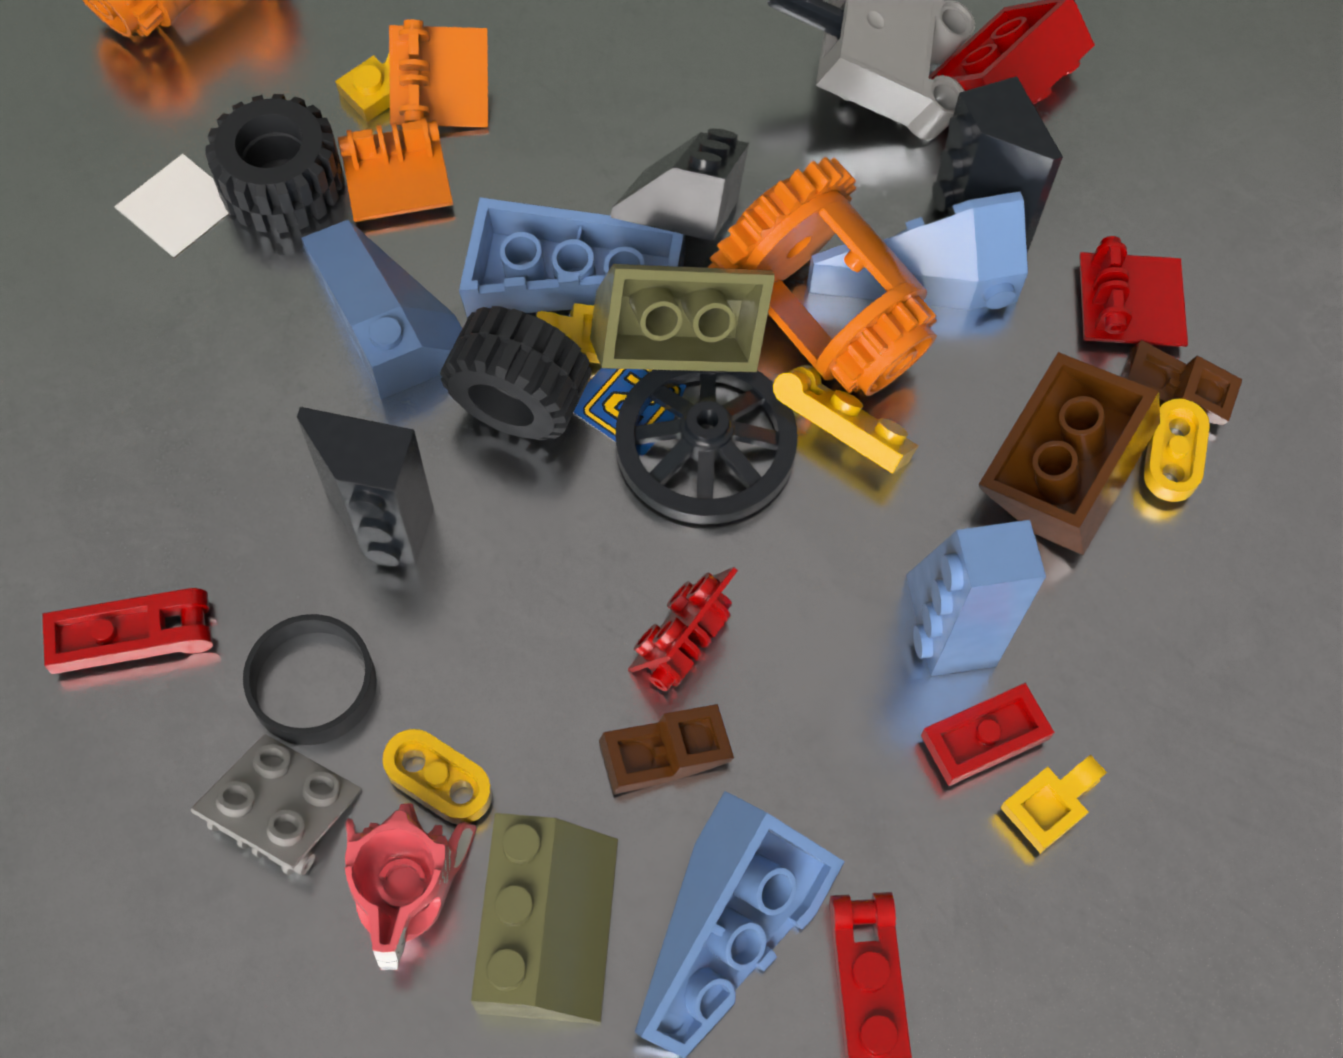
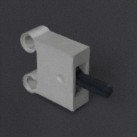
M768 0V5L773 9L824 32L816 86L834 93L846 101H852L907 126L914 135L922 139H934L949 125V120L953 117L958 95L964 89L956 80L948 76L941 75L936 76L933 80L929 79L930 63L942 64L973 34L975 20L966 6L954 0H829L828 3L823 0Z

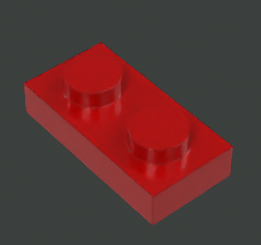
M1025 682L924 728L921 737L948 786H951L1050 740L1055 732Z

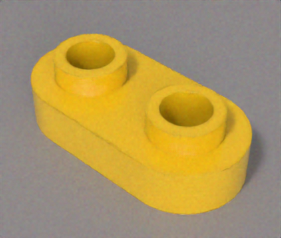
M1172 399L1161 405L1160 424L1147 446L1144 468L1145 483L1155 496L1166 501L1178 502L1189 498L1195 492L1204 476L1210 423L1206 412L1192 401ZM1169 428L1180 430L1183 436L1174 435ZM1163 473L1172 474L1178 482L1169 480Z
M420 729L404 730L393 736L387 743L383 752V767L389 780L395 787L443 819L454 824L461 822L472 823L486 813L491 804L492 789L486 772L478 764L430 733ZM413 757L425 759L424 767L417 772L405 770L407 761ZM465 787L473 791L472 798L466 803L459 804L452 800L454 792L459 788Z

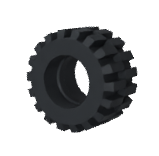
M273 94L271 99H263V95L252 97L253 102L244 105L241 101L233 105V112L231 114L223 113L216 120L219 128L210 129L207 136L210 144L205 146L208 166L225 209L231 216L236 215L239 223L246 227L254 223L256 230L268 232L270 227H276L278 233L289 232L290 226L298 225L299 229L309 226V219L313 217L320 220L327 214L325 206H334L339 198L337 190L342 189L344 181L336 142L328 119L322 117L321 110L316 106L306 107L304 99L294 96L291 100H286L284 94ZM291 159L277 167L261 168L263 165L275 160Z
M492 306L491 308H478L476 312H472L469 315L440 374L442 376L441 382L448 390V394L463 409L478 420L511 435L527 439L548 440V438L555 439L565 432L591 377L592 369L589 367L590 362L587 356L580 351L581 348L558 328L523 311Z

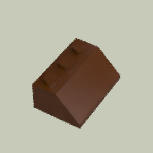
M1058 352L979 482V488L1018 521L1030 520L1034 534L1084 555L1160 424L1159 391Z

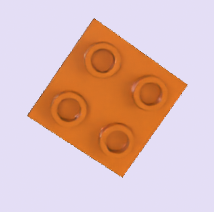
M415 19L404 20V25H389L390 125L396 122L397 126H402V123L420 121L421 118L426 117L427 122L437 121L438 127L488 128V28L424 26L423 21Z
M423 117L420 121L402 123L403 130H398L396 122L391 123L392 132L383 133L382 126L376 125L378 134L373 135L372 129L354 132L346 130L347 136L337 137L341 157L343 158L354 222L453 205L437 121L427 122L426 117Z

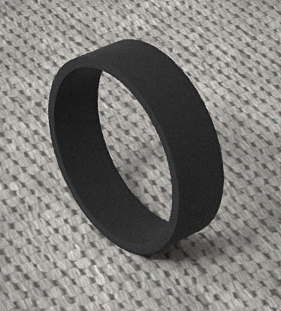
M306 614L279 622L256 641L245 662L243 688L251 709L270 733L290 743L317 745L340 738L352 730L364 718L375 695L376 672L366 644L352 627L330 616ZM328 633L339 636L353 644L364 658V682L353 704L339 717L316 727L295 728L277 723L261 711L257 700L258 676L267 658L284 642L303 634Z

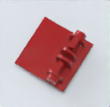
M1117 236L1103 238L1095 253L1080 252L1084 341L1137 344L1142 340L1150 345L1188 346L1181 258L1127 255L1126 245L1121 243V239Z
M732 567L716 575L708 572L695 584L689 581L684 583L667 603V607L672 612L660 627L657 624L652 625L635 644L634 650L639 655L628 670L635 672L648 667L653 672L649 677L651 683L665 692L671 686H679L695 664L692 660H698L702 655L700 649L695 644L707 648L711 643V638L716 636L731 615L728 610L732 606V602L722 591L738 570Z

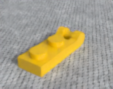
M801 365L778 375L774 381L773 392L780 402L892 474L910 462L919 446L906 438L908 433L899 424L885 418L876 419L862 410V402L853 395L841 390L832 391L821 384V376L813 366Z

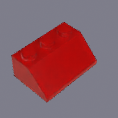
M1041 0L1008 6L998 12L929 75V79L933 80L936 76L941 75L948 76L956 80L963 87L964 91L1017 76L1031 102L1035 104L1051 94V87L1061 77L1075 71L1081 64L1080 59L1095 44L1075 0Z

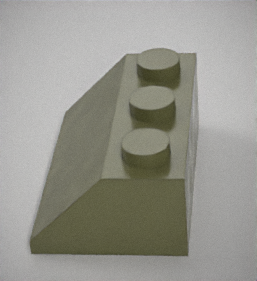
M613 264L596 290L590 340L601 368L757 372L774 285V272L772 270Z
M495 813L471 1003L477 1014L601 1024L618 848L617 838L558 818Z

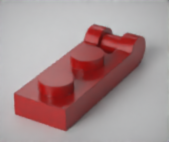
M188 588L42 613L44 666L51 674L176 652L189 654L205 652L213 647L211 628L205 625L204 614L209 611L208 592L200 588ZM181 616L182 626L166 629V617Z
M892 892L872 893L871 899L851 900L850 895L830 896V919L845 1058H912L896 934V911ZM873 924L875 941L854 942L853 925Z

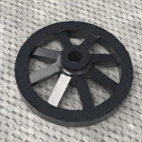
M652 370L630 390L619 410L615 430L618 463L632 490L639 498L658 512L680 521L696 524L731 522L760 510L780 492L788 480L794 465L798 441L794 413L791 408L776 398L773 392L774 383L772 380L758 370L757 372ZM700 381L699 402L692 404L670 390V388L688 382ZM716 382L735 386L745 391V393L720 405L716 402ZM652 401L681 418L637 426L641 415ZM762 405L769 414L775 430L733 420ZM707 424L713 426V428L705 429L701 426ZM680 438V441L649 473L638 456L636 445ZM733 440L777 450L770 468L762 477ZM689 457L698 461L697 498L679 494L664 486ZM723 458L747 489L734 495L713 499L714 461Z

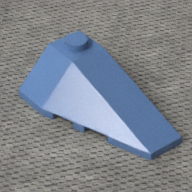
M1021 191L970 199L953 205L955 215L926 225L922 217L905 222L907 229L883 240L927 290L924 302L928 306L964 310L983 307L990 309L1003 308L1012 302L1018 301L1028 275L1024 199ZM845 244L811 256L807 280L809 293L877 300L887 291L866 267L860 272H855L845 264L844 257L850 251Z
M349 220L301 238L381 400L441 375V369L462 330L453 312Z
M724 791L695 842L635 1033L641 1038L685 1058L735 1004V990L756 967L764 972L777 958L773 951L776 945L794 926L802 930L816 915L845 861L769 813Z

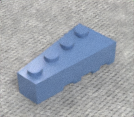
M480 197L459 287L466 316L468 318L478 308H491L492 306H500L511 310L516 309L525 313L572 309L574 303L594 306L596 290L613 264L683 267L685 260V234L614 219L610 215Z
M1030 520L956 530L906 574L918 625H914L913 628L915 650L920 659H927L930 676L997 667L1046 578Z

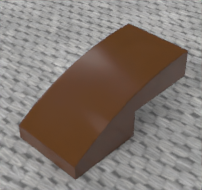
M1142 340L1131 349L1121 377L1159 391L1160 407L1172 399H1186L1198 404L1206 412L1209 423L1225 425L1229 422L1243 380L1198 355L1185 364Z
M718 704L664 713L657 723L603 732L599 739L613 795L691 776L729 763L734 758Z

